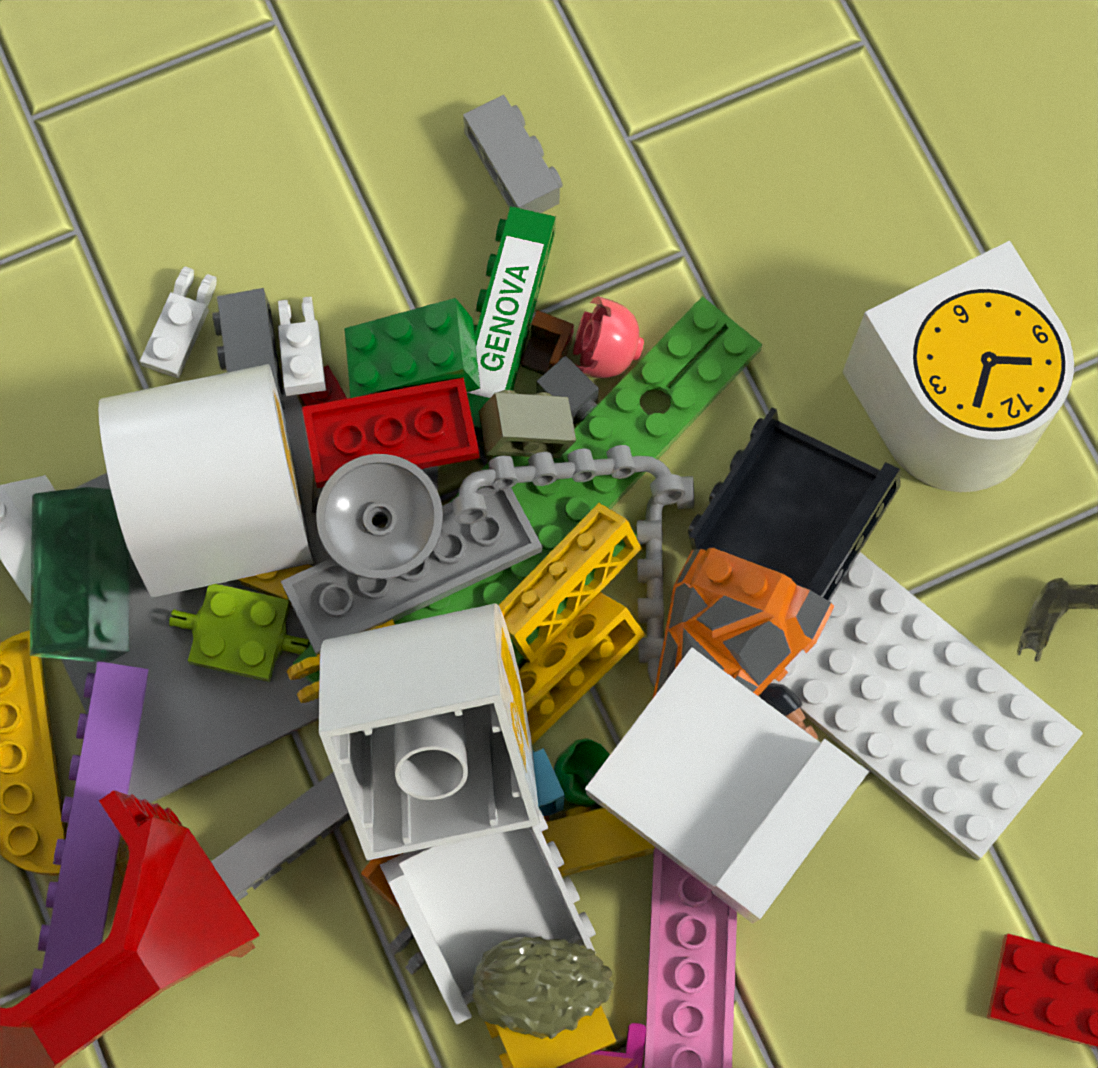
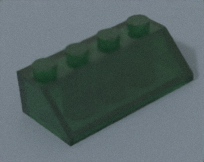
M82 487L35 493L32 495L30 656L110 663L129 652V550L120 527L111 489Z

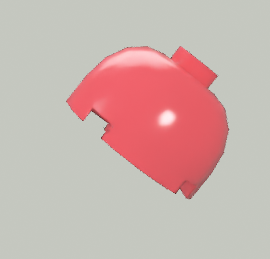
M598 296L590 302L597 305L593 312L585 311L576 333L573 354H581L580 366H576L586 376L604 379L621 374L630 366L632 360H638L643 350L644 340L642 337H639L640 330L636 317L624 305Z

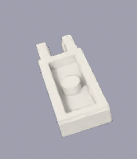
M188 267L181 269L179 277L175 282L173 293L170 292L140 359L143 367L178 379L180 378L209 312L208 305L216 287V277L209 274L204 277L195 301L186 298L193 283L194 270Z
M303 297L302 312L303 316H305V322L293 324L290 321L292 315L288 301H278L281 322L278 330L286 396L326 391L318 321L315 320L312 297Z

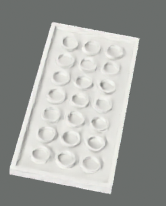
M860 552L830 600L835 607L816 644L807 653L801 650L785 667L788 672L787 675L780 682L774 679L771 683L784 684L791 689L801 700L803 705L800 709L806 718L978 861L1083 733Z

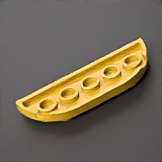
M32 629L16 634L0 643V855L10 863L28 872L59 876L61 865H55L53 861L57 839H66L65 822H61L63 806L38 632Z

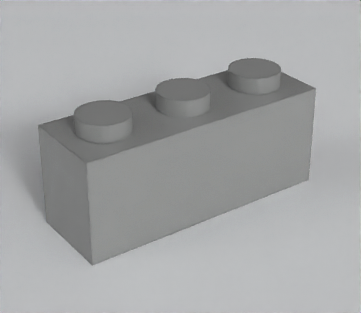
M502 95L463 114L464 133L509 208L512 206L542 213L559 204L560 188L563 187L561 178L553 166L547 167L542 158L544 156L542 146L536 136L529 137L524 128L526 125L524 117L517 105L511 107L505 95Z

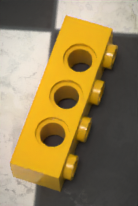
M601 592L532 663L526 662L519 669L532 745L646 635L625 606Z

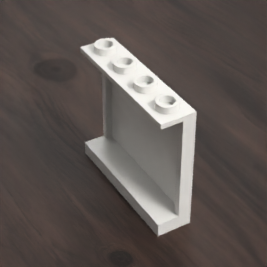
M540 809V825L406 852L380 865L456 1025L472 1017L467 1004L474 1001L472 996L474 991L473 975L476 973V967L481 963L483 953L502 941L515 937L534 938L541 936L547 940L566 939L569 943H577L580 946L583 945L585 949L594 950L589 938L596 935L586 913L578 914L574 903L579 901L580 897L570 877L568 876L563 879L558 870V867L564 865V861L553 841L546 843L542 831L548 829V826Z

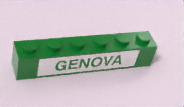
M510 206L507 220L501 218L499 220L495 241L500 242L497 254L491 253L489 256L486 276L491 277L487 290L481 288L476 305V312L481 313L478 325H474L481 389L467 392L476 440L484 442L479 410L495 392L514 390L556 233V216Z

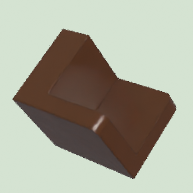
M537 310L531 323V337L522 356L521 366L542 375L548 372L567 355L573 341L574 324Z

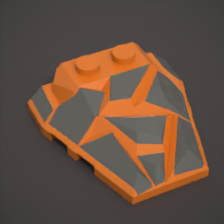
M708 548L707 551L702 549L692 550L673 586L653 698L691 648H694L759 696L774 679L780 682L787 675L788 672L785 667L801 650L807 653L816 644L835 606L813 591L796 585L791 578L782 573L715 548Z

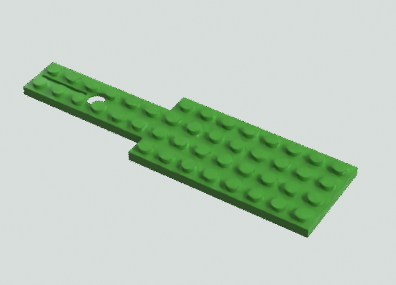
M702 296L574 429L576 442L560 458H553V462H568V454L577 449H589L593 460L607 459V451L619 445L630 447L632 456H650L659 459L761 351L763 344ZM696 357V359L687 367V365ZM652 389L661 390L669 397L671 406L664 414L654 413L649 415L640 406L639 400L642 394ZM510 456L514 467L529 466V457ZM488 463L481 470L489 469ZM635 472L631 476L622 479L613 478L612 474L595 476L586 482H575L572 478L558 479L545 486H537L533 482L516 483L511 488L542 545V552L394 621V624L495 603L499 605L598 503L612 509L646 472ZM459 493L450 502L459 497ZM623 539L614 547L613 557H616L626 546ZM596 568L587 575L584 585H588L594 579ZM568 597L559 604L556 614H560L566 608ZM540 626L526 638L529 645L538 637ZM511 639L517 666H519L525 659ZM311 645L293 662V665L306 658L316 657ZM320 670L305 678L311 683L320 681Z

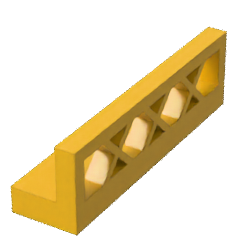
M598 503L499 604L510 639H512L520 654L523 655V658L529 663H532L642 549L626 518ZM623 539L626 546L616 557H613L614 547ZM596 568L594 579L588 585H584L587 575ZM568 597L566 608L560 614H556L559 604ZM540 626L538 637L529 645L526 638Z

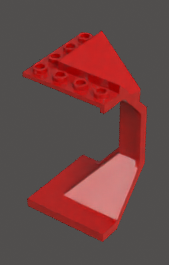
M115 790L99 800L129 849V860L110 934L105 941L13 1007L0 1008V1068H61L69 1059L160 993L228 956L242 958L255 948L252 941L260 936L190 829L182 825L179 818L169 807L164 810L158 803L152 804L146 799L136 798L133 794L129 796Z

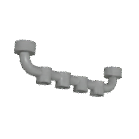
M619 445L607 451V459L593 460L589 449L572 451L567 456L568 462L554 463L552 455L548 452L536 453L529 457V466L514 467L510 456L495 457L489 461V469L473 472L463 480L459 488V497L453 500L452 508L456 522L472 524L483 520L488 514L484 496L476 493L477 489L483 486L493 485L495 489L503 490L515 486L516 483L533 482L537 486H545L558 479L572 478L575 482H586L595 476L611 474L613 478L622 479L631 476L635 472H648L656 478L650 484L654 502L658 505L676 503L685 497L686 492L682 478L679 475L671 474L669 468L660 460L650 456H632L630 447Z
M693 476L681 477L686 495L677 502L678 509L694 508ZM652 496L647 503L646 520H637V540L640 545L646 544V559H638V583H647V598H638L639 623H647V638H642L639 641V663H648L650 682L655 687L664 641L662 508L664 505L656 504Z

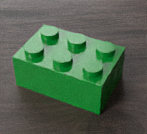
M456 298L344 328L350 398L464 378L466 392L481 389L473 318Z

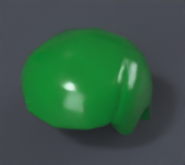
M589 738L575 740L559 754L554 764V772L565 795L564 798L570 803L583 807L599 805L587 795L585 788L610 756L600 743Z

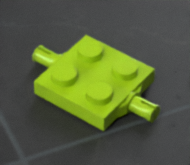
M219 584L208 585L204 603L197 612V615L173 609L172 617L169 620V626L171 627L175 626L192 630L193 643L188 657L190 665L267 682L271 681L275 662L281 656L282 651L302 654L310 646L308 639L287 635L286 620L291 605L289 600Z

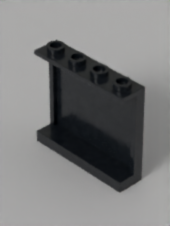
M772 407L764 419L759 418L754 424L750 434L751 440L744 451L740 449L734 455L729 468L730 473L724 482L719 481L714 486L709 497L710 504L702 515L697 514L692 520L688 529L692 550L702 549L705 551L708 548H715L782 573L791 578L796 585L809 589L830 601L901 487L900 469L885 462L881 470L804 434L780 422L777 409Z

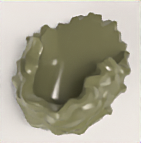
M541 936L534 938L515 937L502 941L483 953L481 963L476 967V973L473 975L474 991L472 996L479 1015L484 1021L499 1025L503 1029L509 1028L521 1034H531L540 1039L545 1037L553 1039L565 1029L571 1031L576 1029L578 1021L582 1017L591 1016L596 1008H599L602 1003H606L611 995L614 983L609 980L612 976L611 969L603 965L604 962L595 955V951L592 949H584L577 943H569L566 939L547 940Z

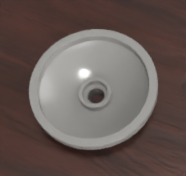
M372 454L356 458L344 464L329 478L318 500L316 521L321 542L328 554L338 565L357 576L383 580L407 574L428 558L435 548L441 533L443 512L437 489L430 478L419 467L397 456ZM379 514L386 516L388 519L387 525L383 528L375 527L372 524L374 516Z

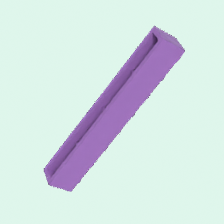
M98 661L96 673H87L84 697L91 698L88 714L80 713L76 738L84 740L81 756L73 755L71 760L69 780L76 781L73 797L65 796L61 822L68 823L66 839H57L53 864L61 865L58 882L50 881L45 907L53 908L50 925L42 924L38 951H44L45 956L42 969L34 968L30 994L103 941L121 834L99 800L113 790L128 795L148 681V669Z

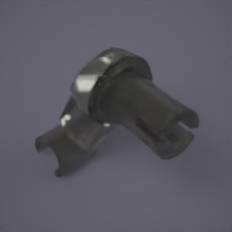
M1062 577L1050 580L1040 591L1028 613L1016 654L1020 656L1023 649H1032L1036 652L1034 661L1039 662L1056 625L1064 613H1067L1068 609H1098V584H1068Z

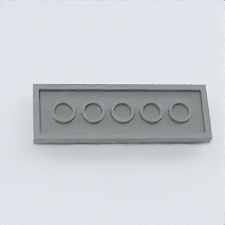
M492 485L478 489L476 493L484 496L488 514L483 520L476 523L460 524L455 521L452 502L442 506L443 522L435 548L421 565L407 574L391 579H368L350 573L330 558L282 580V587L315 654H320L322 643L326 639L368 631L392 619L396 621L542 552V545L512 488L499 490L495 489Z

